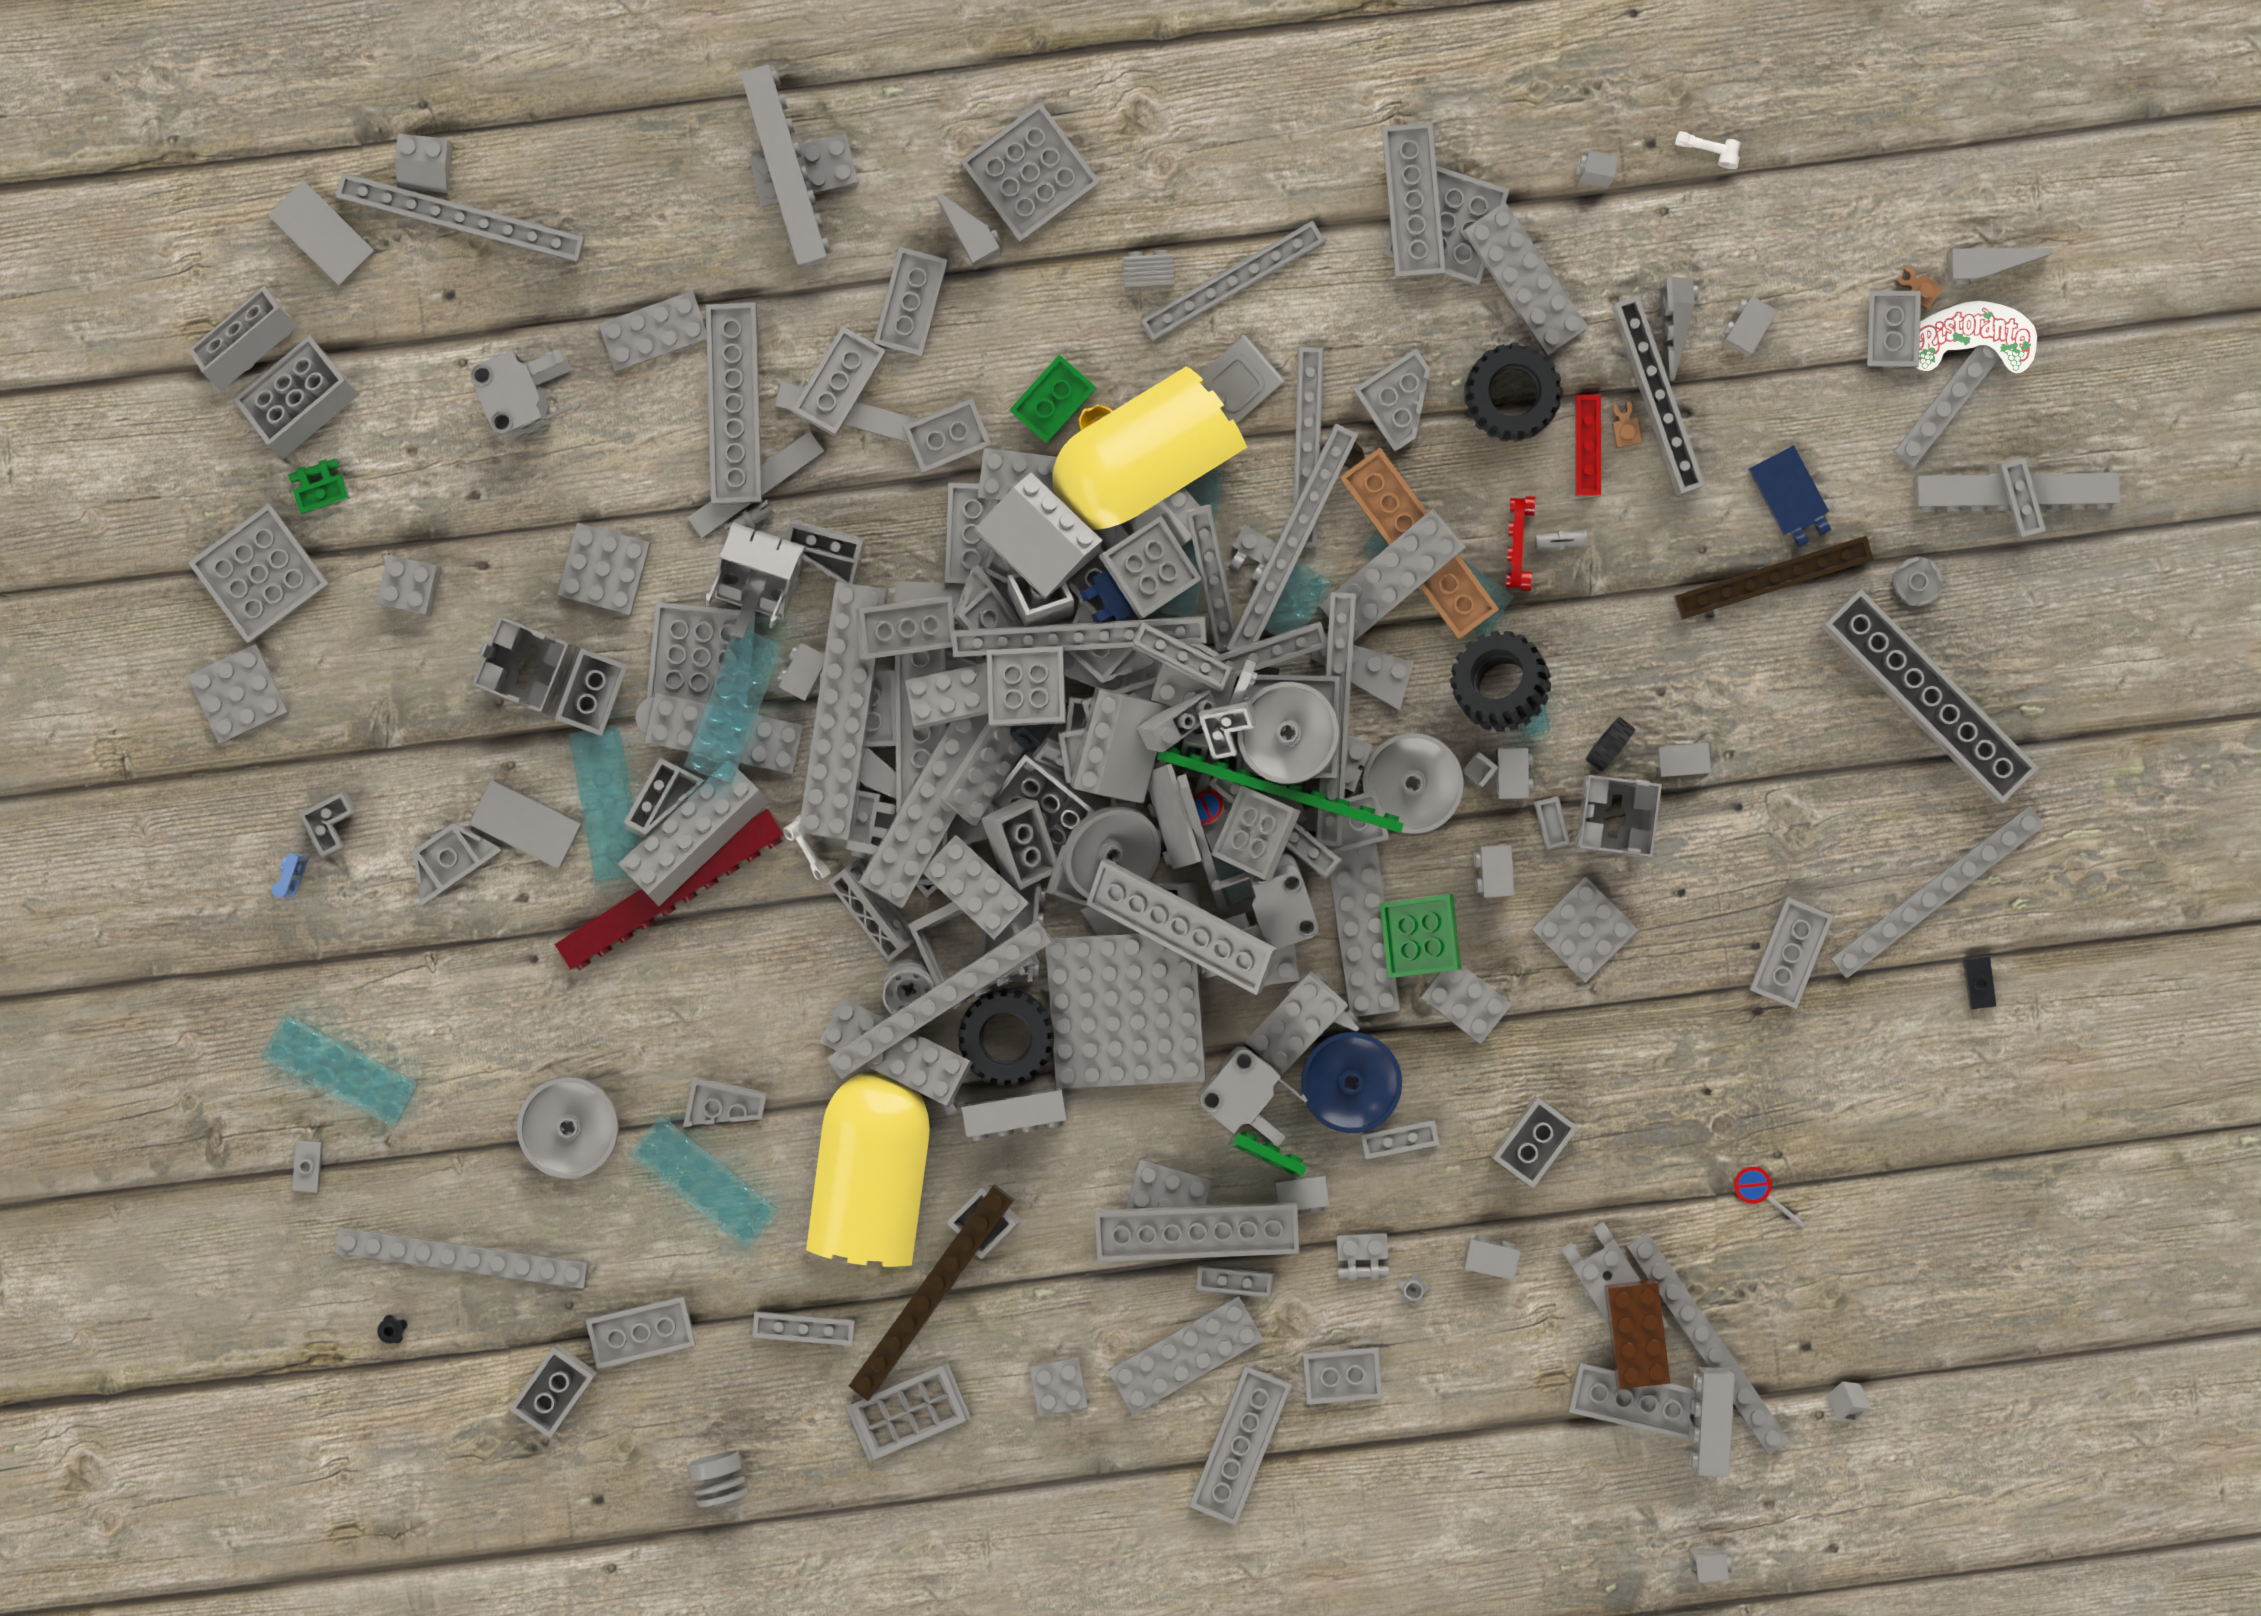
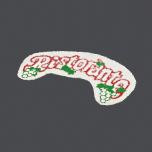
M1971 301L1952 306L1920 322L1919 367L1917 368L1923 371L1933 370L1938 366L1943 354L1947 350L1987 345L1998 353L2005 366L2011 372L2021 373L2034 360L2037 344L2035 326L2022 313L2001 304Z

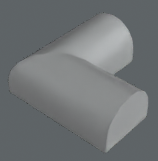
M1250 701L1203 710L1198 715L1213 760L1237 755L1238 750L1232 732L1255 727V713Z
M345 791L298 814L321 859L345 848L334 827V824L356 813L353 802Z

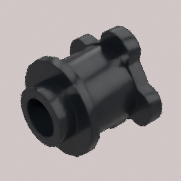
M390 1314L385 1316L378 1326V1337L385 1343H400L403 1340V1331L408 1327L407 1321L395 1319ZM388 1327L393 1328V1334H390L388 1332Z

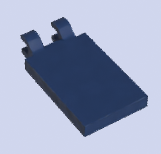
M1794 445L1748 469L1783 536L1790 532L1797 547L1809 542L1803 529L1812 524L1815 525L1820 536L1832 530L1828 521L1823 516L1829 510Z
M1108 570L1092 577L1094 585L1080 592L1084 602L1099 595L1105 607L1091 615L1094 622H1101L1109 617L1113 621H1120L1135 613Z

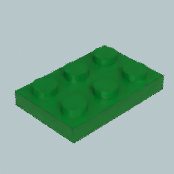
M1059 354L1009 411L1047 444L1093 394L1097 387Z

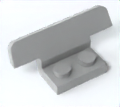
M899 582L895 587L893 602L952 596L954 615L965 584ZM954 616L955 630H965Z

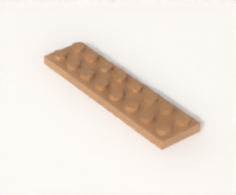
M1378 448L1339 477L1388 545L1392 544L1428 513L1381 448ZM1459 554L1419 587L1458 640L1499 610Z

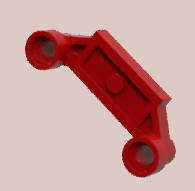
M1535 496L1510 498L1509 513H1514V522L1509 521L1508 537H1513V547H1508L1507 562H1512V573L1506 574V588H1521V591H1531L1532 571H1522L1524 516H1535Z

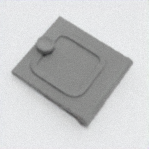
M1245 334L1240 336L1234 345L1199 375L1204 381L1201 385L1209 393L1213 390L1224 404L1220 409L1227 420L1233 419L1236 424L1274 390L1283 386L1286 382Z

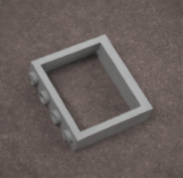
M954 902L908 924L935 986L945 981L947 977L926 931L963 913ZM1018 916L1011 923L1015 934L1024 929ZM1034 953L1026 958V960L954 1005V1008L957 1009L968 1003L967 999L973 996L979 998L990 992L989 988L995 985L1001 987L1012 981L1011 977L1019 973L1023 976L1034 971L1033 966L1039 964L1036 954Z

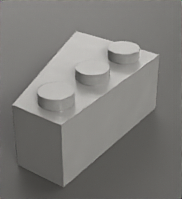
M797 520L790 521L785 540L806 546L803 556L804 560L810 564L812 563L839 582L856 583L866 543L865 538Z
M659 758L623 822L625 829L645 839L696 791L705 780Z

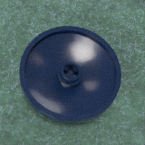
M1345 1032L1328 1037L1312 1050L1303 1066L1301 1089L1302 1094L1307 1099L1306 1105L1308 1109L1323 1125L1343 1133H1361L1379 1126L1393 1113L1401 1096L1402 1075L1395 1056L1385 1044L1367 1034Z

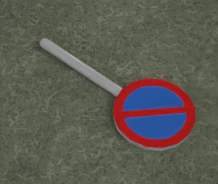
M1230 756L1225 757L1222 763L1227 764ZM1215 789L1201 791L1193 797L1202 825L1212 824L1220 818L1224 810V801Z
M1750 1166L1743 1168L1734 1179V1189L1736 1195L1742 1201L1756 1204L1767 1199L1799 1226L1805 1228L1806 1224L1769 1195L1772 1182L1765 1170Z

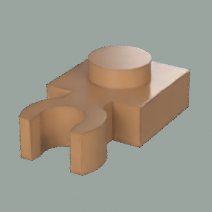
M1906 267L1903 271L1909 275V280L1904 281L1898 277L1895 281L1901 287L1910 288V291H1921V307L1927 310L1943 288L1925 274L1921 275L1918 279L1915 271L1910 267Z
M1626 402L1627 410L1625 413H1621L1618 410L1617 404H1614L1612 407L1613 414L1619 420L1612 423L1616 448L1642 443L1638 418L1630 419L1633 409L1631 402Z

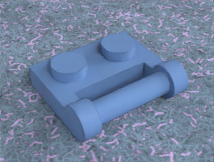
M289 853L288 857L285 856L280 866V871H283L280 881L275 883L271 889L274 896L293 897L296 895L309 856L300 853Z

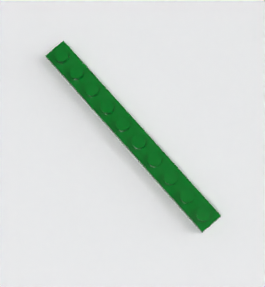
M1172 747L1164 752H1159L1157 756L1158 760L1394 832H1402L1404 823L1398 822L1400 817L1389 813H1385L1384 817L1375 815V809L1363 805L1360 806V809L1352 808L1349 801L1336 798L1335 802L1326 800V794L1313 790L1311 795L1301 792L1302 787L1287 784V787H1283L1265 778L1260 780L1253 777L1254 772L1239 768L1237 773L1228 770V764L1215 761L1214 765L1204 763L1205 757L1190 753L1189 758L1179 755L1181 750Z

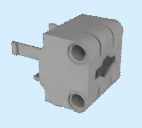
M510 350L475 365L470 373L472 383L492 429L510 442L542 432L551 426L548 419L572 409L576 411L581 407L580 403L577 402L546 415L549 404L540 384L572 371L568 360L563 361L559 350L524 364L523 359L514 350Z
M732 523L727 540L719 556L715 582L710 594H706L705 607H709L713 596L742 606L731 632L732 636L741 639L745 636L754 610L772 616L769 628L772 629L776 625L777 618L784 620L793 595L797 591L801 579V565L806 546L785 539L781 543L782 538L760 531L755 533L754 529Z
M500 617L494 628L489 645L483 643L479 655L484 658L476 673L473 685L546 715L574 645L527 628L528 626L508 618ZM535 645L541 648L536 659L539 664V670L535 676L528 679L525 689H521L515 686L520 675L517 665L521 658L528 656L531 646Z
M1585 774L1575 849L1624 854L1625 856L1646 859L1647 857H1653L1662 784L1650 783L1645 780L1636 779L1635 781ZM1613 794L1622 795L1621 808L1626 816L1625 822L1618 827L1617 840L1607 838L1608 825L1604 821V813L1611 806Z
M1286 847L1270 882L1245 871L1243 874L1222 881L1215 880L1212 883L1213 890L1216 891L1242 881L1245 882L1250 898L1227 905V911L1220 913L1217 910L1219 918L1223 920L1254 910L1258 924L1242 930L1256 938L1264 936L1271 939L1273 947L1277 949L1310 939L1318 933V923L1294 854Z
M1244 1046L1235 1047L1198 1092V1099L1204 1110L1233 1134L1242 1124L1250 1123L1277 1147L1286 1136L1260 1114L1274 1096L1273 1086L1279 1081L1305 1103L1307 1102L1305 1095H1299L1280 1079L1281 1076L1276 1069Z

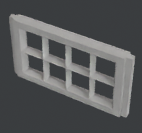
M948 1362L878 1391L869 1401L862 1398L846 1405L869 1462L971 1419ZM938 1376L945 1394L930 1400L923 1382ZM918 1385L925 1402L910 1408L903 1391ZM898 1393L905 1411L890 1417L883 1399ZM947 1398L955 1416L940 1422L932 1404ZM877 1402L885 1420L870 1426L862 1408ZM927 1407L934 1425L919 1430L912 1413ZM907 1416L914 1433L899 1439L892 1422ZM887 1424L894 1442L879 1448L872 1430Z

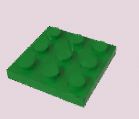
M1453 894L1379 903L1388 978L1462 970Z
M1245 1131L1233 1135L1228 1144L1295 1177L1303 1176L1307 1168L1306 1165L1302 1164L1304 1159L1291 1153L1283 1155L1279 1153L1280 1148L1271 1143H1257V1137Z

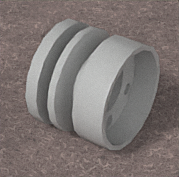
M905 959L893 964L886 972L882 997L884 1005L890 1014H894L935 987L926 964L915 959ZM909 983H913L914 987H911L910 990L905 989L906 985L908 986Z
M737 1450L713 1454L687 1464L691 1481H703V1485L694 1489V1495L706 1494L696 1500L697 1507L726 1505L749 1493L747 1486L736 1487L746 1481L745 1476H733L732 1474L743 1467L739 1451Z

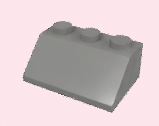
M576 646L550 717L602 736L628 665Z

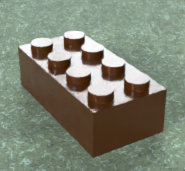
M1652 1279L1604 1285L1616 1386L1619 1389L1671 1384L1658 1282Z

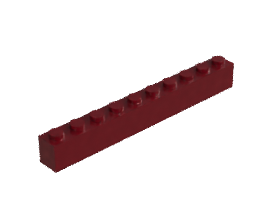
M766 809L747 822L660 906L640 889L554 945L570 970L577 968L580 971L592 963L590 959L598 954L600 957L606 955L613 950L611 945L617 941H620L621 944L634 937L632 932L639 927L642 930L647 929L656 923L654 918L662 914L664 917L677 909L675 905L683 900L685 903L691 901L698 896L696 891L702 887L708 890L719 883L717 878L724 873L730 876L740 869L739 864L746 859L750 863L761 856L759 851L768 846L769 849H772L782 843L781 837L784 836L782 828L770 809Z

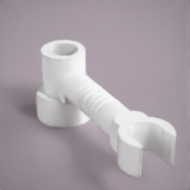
M1679 131L1675 142L1676 145L1689 148L1695 147L1719 153V166L1727 169L1738 168L1740 160L1738 153L1741 144L1739 141L1727 139L1725 144L1703 140L1689 133Z
M800 814L792 820L791 824L783 828V833L788 840L796 839L799 846H801L802 851L811 864L810 867L814 877L817 880L825 878L831 874L828 866L813 851L814 849H812L805 836L807 834L798 833Z

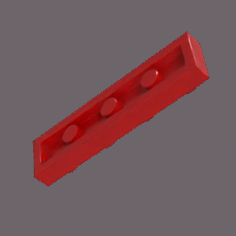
M1575 395V496H1601V395Z

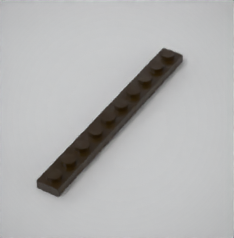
M997 1185L992 1186L848 1385L865 1400H871L1013 1204L1014 1198Z

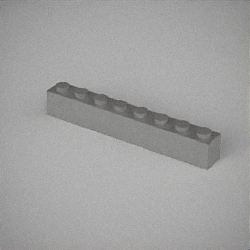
M767 64L740 72L797 264L802 269L828 261L827 253H830L831 249L827 238L822 239L820 229L824 228L820 214L815 215L813 205L817 204L813 190H807L805 182L809 181L806 167H801L798 157H802L799 143H793L791 133H795L791 118L786 119L784 109H788L784 94L779 95L777 85H781L777 70L772 71L770 65Z
M1638 295L1615 303L1611 309L1677 496L1700 489L1705 486L1640 297Z
M2119 473L2030 474L2039 507L2046 506L2047 511L2062 510V506H2072L2074 511L2087 510V506H2097V510H2111L2112 505L2120 503ZM2002 475L1917 476L1913 478L1914 509L1921 508V513L1937 512V508H1946V512L1950 513L1962 512V508H1971V512H1986L1987 507H1996L1997 512L2012 511Z

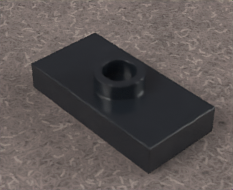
M1990 956L1963 959L1970 1009L1995 1007L1996 998Z

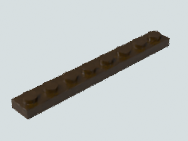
M1863 536L1674 596L1680 618L1683 620L1874 560L1867 536Z

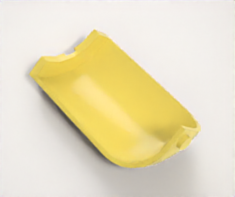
M1186 366L1069 439L1055 461L1052 475L1054 494L1091 530L1105 529L1140 515L1246 449L1247 445L1234 420L1228 421L1220 409L1224 404L1212 390L1208 393L1201 385L1204 383L1203 379Z
M877 1071L858 1074L847 1080L836 1091L828 1104L822 1124L807 1251L829 1259H833L834 1255L848 1258L847 1263L867 1265V1261L882 1262L883 1267L912 1265L929 1143L928 1112L919 1092Z

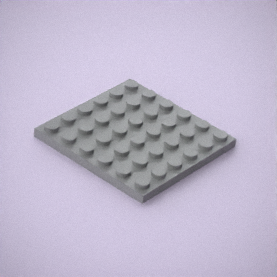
M1140 933L1051 938L1052 942L1046 945L1051 1021L1054 1029L1053 1050L1056 1089L1207 1080L1199 968L1197 963Z

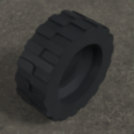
M1619 716L1596 742L1585 760L1602 772L1623 749L1634 734L1635 728Z

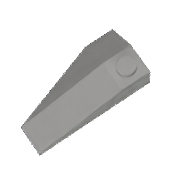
M1672 276L1666 277L1660 284L1665 372L1670 384L1675 380L1695 301L1698 300V287L1693 285V279Z

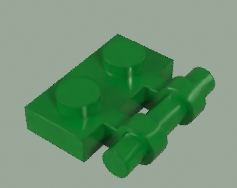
M336 458L329 461L324 459L318 461L317 465L308 468L303 466L297 468L296 472L288 474L291 483L300 481L302 487L293 490L300 514L303 515L350 499L343 476L341 474L331 475V470L339 468ZM322 474L323 480L310 483V477Z

